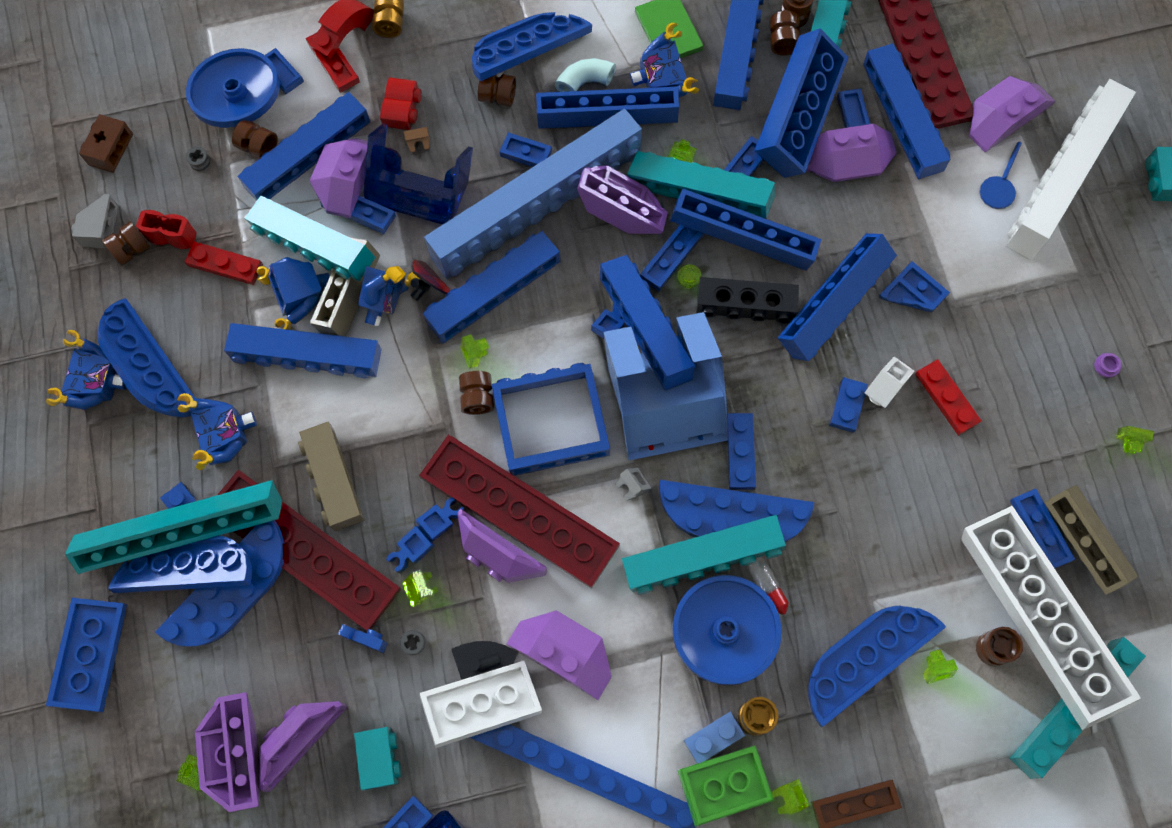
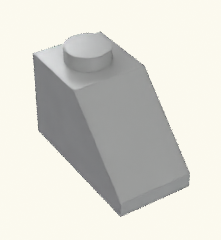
M104 194L76 215L71 233L72 237L82 247L106 248L102 240L114 232L119 206L110 194Z

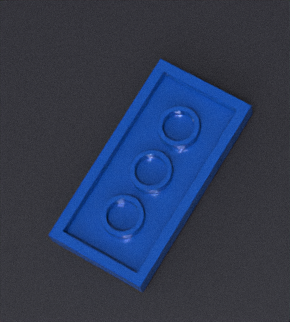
M71 598L46 706L94 712L104 711L127 604Z

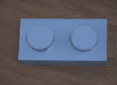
M730 711L683 741L698 764L738 741L745 734Z

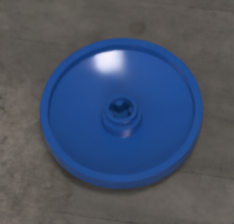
M245 48L229 49L210 56L196 67L187 82L186 99L193 113L202 122L214 127L232 128L236 127L240 121H254L271 108L279 94L280 79L274 64L264 54Z
M730 575L710 577L690 588L677 606L672 626L675 648L683 663L698 677L718 685H738L759 676L774 660L780 647L782 634L778 611L767 593L747 579Z

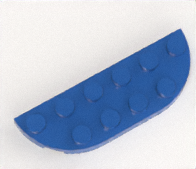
M555 12L541 13L525 18L492 32L478 41L472 55L473 72L480 81L485 80L591 33L592 24L572 14H569V18L563 15L555 16Z
M125 298L110 305L100 319L97 339L101 350L130 393L142 405L158 413L174 417H190V412L194 411L193 408L184 413L180 412L177 409L178 406L187 405L185 401H177L179 395L186 393L191 395L194 400V395L131 304Z
M660 480L659 484L660 500L665 513L675 523V526L693 537L703 536L777 515L786 543L805 527L814 507V502L666 480Z
M273 520L256 525L239 543L247 552L251 561L252 578L250 585L195 589L155 633L164 640L176 645L200 646L213 643L230 632L269 591L282 570L284 539L276 521Z
M218 535L135 558L130 562L125 561L114 575L108 589L113 593L248 586L251 583L252 566L247 552L238 543L228 537Z
M901 605L891 606L875 612L830 647L814 665L808 685L810 707L819 726L824 727L946 628L942 621L920 608Z

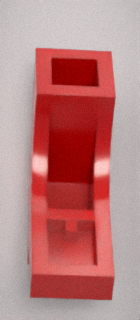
M339 0L335 2L319 19L318 23L321 27L311 41L310 46L331 59L345 36L355 28L366 30L373 19L374 9L358 0Z

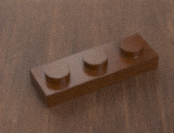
M893 780L811 801L819 828H832L902 808Z

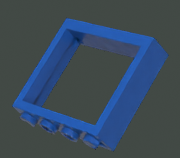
M576 363L571 365L570 368L561 370L560 368H551L546 373L537 375L535 373H527L522 375L521 378L513 380L511 378H503L498 380L497 383L492 384L508 468L512 475L517 476L610 456V445L591 363ZM586 378L600 441L515 459L502 395Z

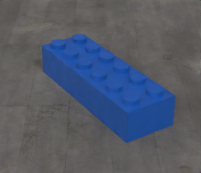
M821 28L799 35L754 150L784 178L806 173L849 58Z

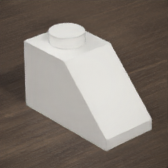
M893 357L880 371L865 391V394L869 396V399L874 404L886 408L914 373V370L896 357Z

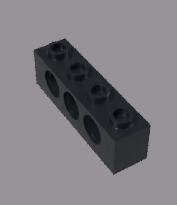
M700 277L696 313L704 312L706 317L718 315L726 316L729 319H740L742 317L751 318L753 321L776 320V322L782 324L789 323L798 313L799 285ZM725 297L728 301L723 303L718 301L717 298ZM749 299L752 301V304H744L741 300ZM773 301L777 306H769L766 302Z

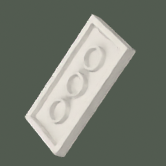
M525 661L420 693L421 703L435 748L542 713V708Z

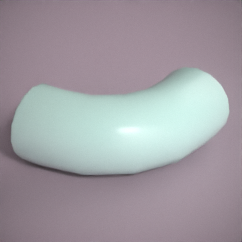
M596 58L579 60L568 66L560 74L555 82V88L559 92L577 91L581 85L587 82H598L608 86L614 76L616 64Z

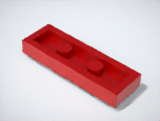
M316 33L305 38L307 44L340 93L360 83L359 77L339 47L333 57L329 59L310 46Z
M195 241L185 260V264L189 267L255 285L258 278L257 268L263 266L261 260Z
M938 359L915 373L958 436L982 421Z

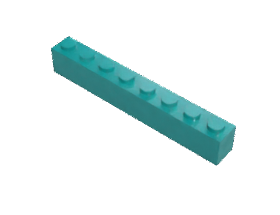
M273 480L73 535L65 555L76 573L81 574L277 520L280 515L282 499Z

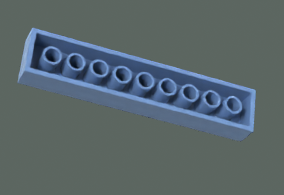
M624 108L424 236L430 258L446 279L459 275L471 263L479 262L491 250L499 249L511 237L519 236L531 224L539 223L548 213L556 212L568 200L579 197L580 194L577 188L584 168L608 165L618 171L625 163L633 162L637 151H641L642 128Z

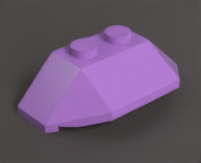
M1009 76L974 101L969 137L984 152H987L1052 106L1055 100L1040 85Z
M875 124L826 131L819 135L806 171H812L832 182L881 175L897 153L891 132Z
M355 138L325 144L310 178V184L326 213L345 218L351 217L379 148V143Z
M608 165L584 168L577 190L588 213L628 234H661L663 232L668 212L665 208L661 207L659 201L648 187Z
M462 509L458 511L462 545L465 553L468 555L466 559L478 568L480 565H483L489 569L487 574L498 582L503 579L511 583L546 575L548 572L546 566Z
M557 610L520 621L506 644L596 700H599L612 677L602 637Z
M244 692L218 697L195 730L200 789L228 812L259 807L260 763L256 725L248 694Z
M339 701L299 704L297 707L295 705L291 707L283 716L285 720L278 728L276 726L273 727L263 738L265 742L260 746L259 788L263 792H271L348 707Z

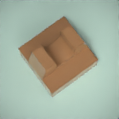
M427 127L403 131L405 141L411 152L416 151L415 143L417 141H421L424 144V149H430Z

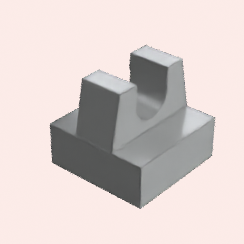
M638 468L626 469L620 474L621 477L615 483L617 488H622L625 485L628 486L629 492L623 496L626 501L643 495L652 489Z

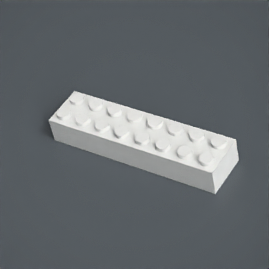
M1109 79L1104 87L1098 86L1082 110L1081 116L1074 123L1071 132L1062 143L1061 149L1051 161L1049 169L1042 176L1038 187L1035 188L1030 196L1029 202L1019 214L1018 220L1007 234L1010 237L1006 245L1008 248L1033 260L1051 237L1136 93L1135 91L1112 79Z
M1010 506L964 528L961 538L962 542L1082 731L1133 707L1141 697L1014 507Z

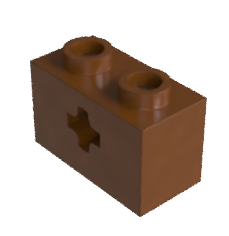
M99 114L91 126L88 137L82 143L79 154L89 166L114 173L133 133L124 121Z

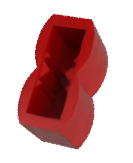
M389 77L380 112V120L383 127L410 130L412 123H416L417 109L415 107L417 103L421 102L422 91L418 88L417 81Z
M155 210L141 211L136 224L137 229L149 242L157 245L170 244L178 249H190L197 234L185 217L177 214L163 215Z

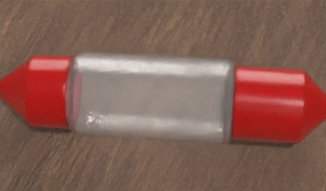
M764 557L755 558V563L744 567L753 582L771 598L778 613L785 615L789 602L783 594L780 584Z

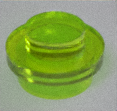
M692 264L683 265L677 273L678 282L685 288L697 286L700 277H702L700 269Z

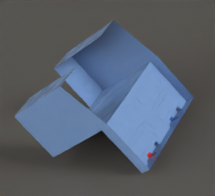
M704 312L676 317L677 333L683 341L685 351L688 355H691L693 362H695L696 368L694 369L693 380L666 391L644 354H640L632 327L604 332L608 370L622 415L628 460L728 440L727 403L722 355Z

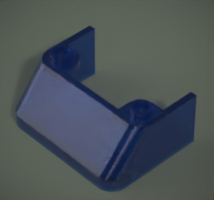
M381 124L370 133L367 143L364 198L395 212L439 224H445L453 219L457 214L469 181L473 147L468 146L457 157L455 167H451L446 172L444 181L401 169L402 159L400 154L394 149L385 147L387 124Z

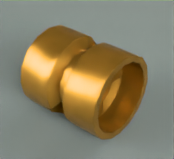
M375 0L372 29L377 35L385 38H394L401 34L404 1Z
M754 697L742 705L738 714L741 728L747 734L753 736L763 735L773 730L779 718L775 704L764 697Z

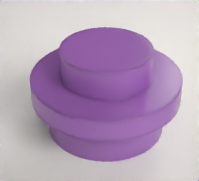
M1104 353L1096 358L1094 367L1096 372L1102 377L1112 378L1120 372L1121 361L1115 354Z

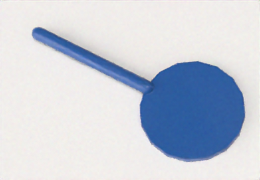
M1017 142L1003 176L989 177L980 186L979 193L981 199L992 208H1006L1015 199V187L1007 180V176L1021 147V142Z

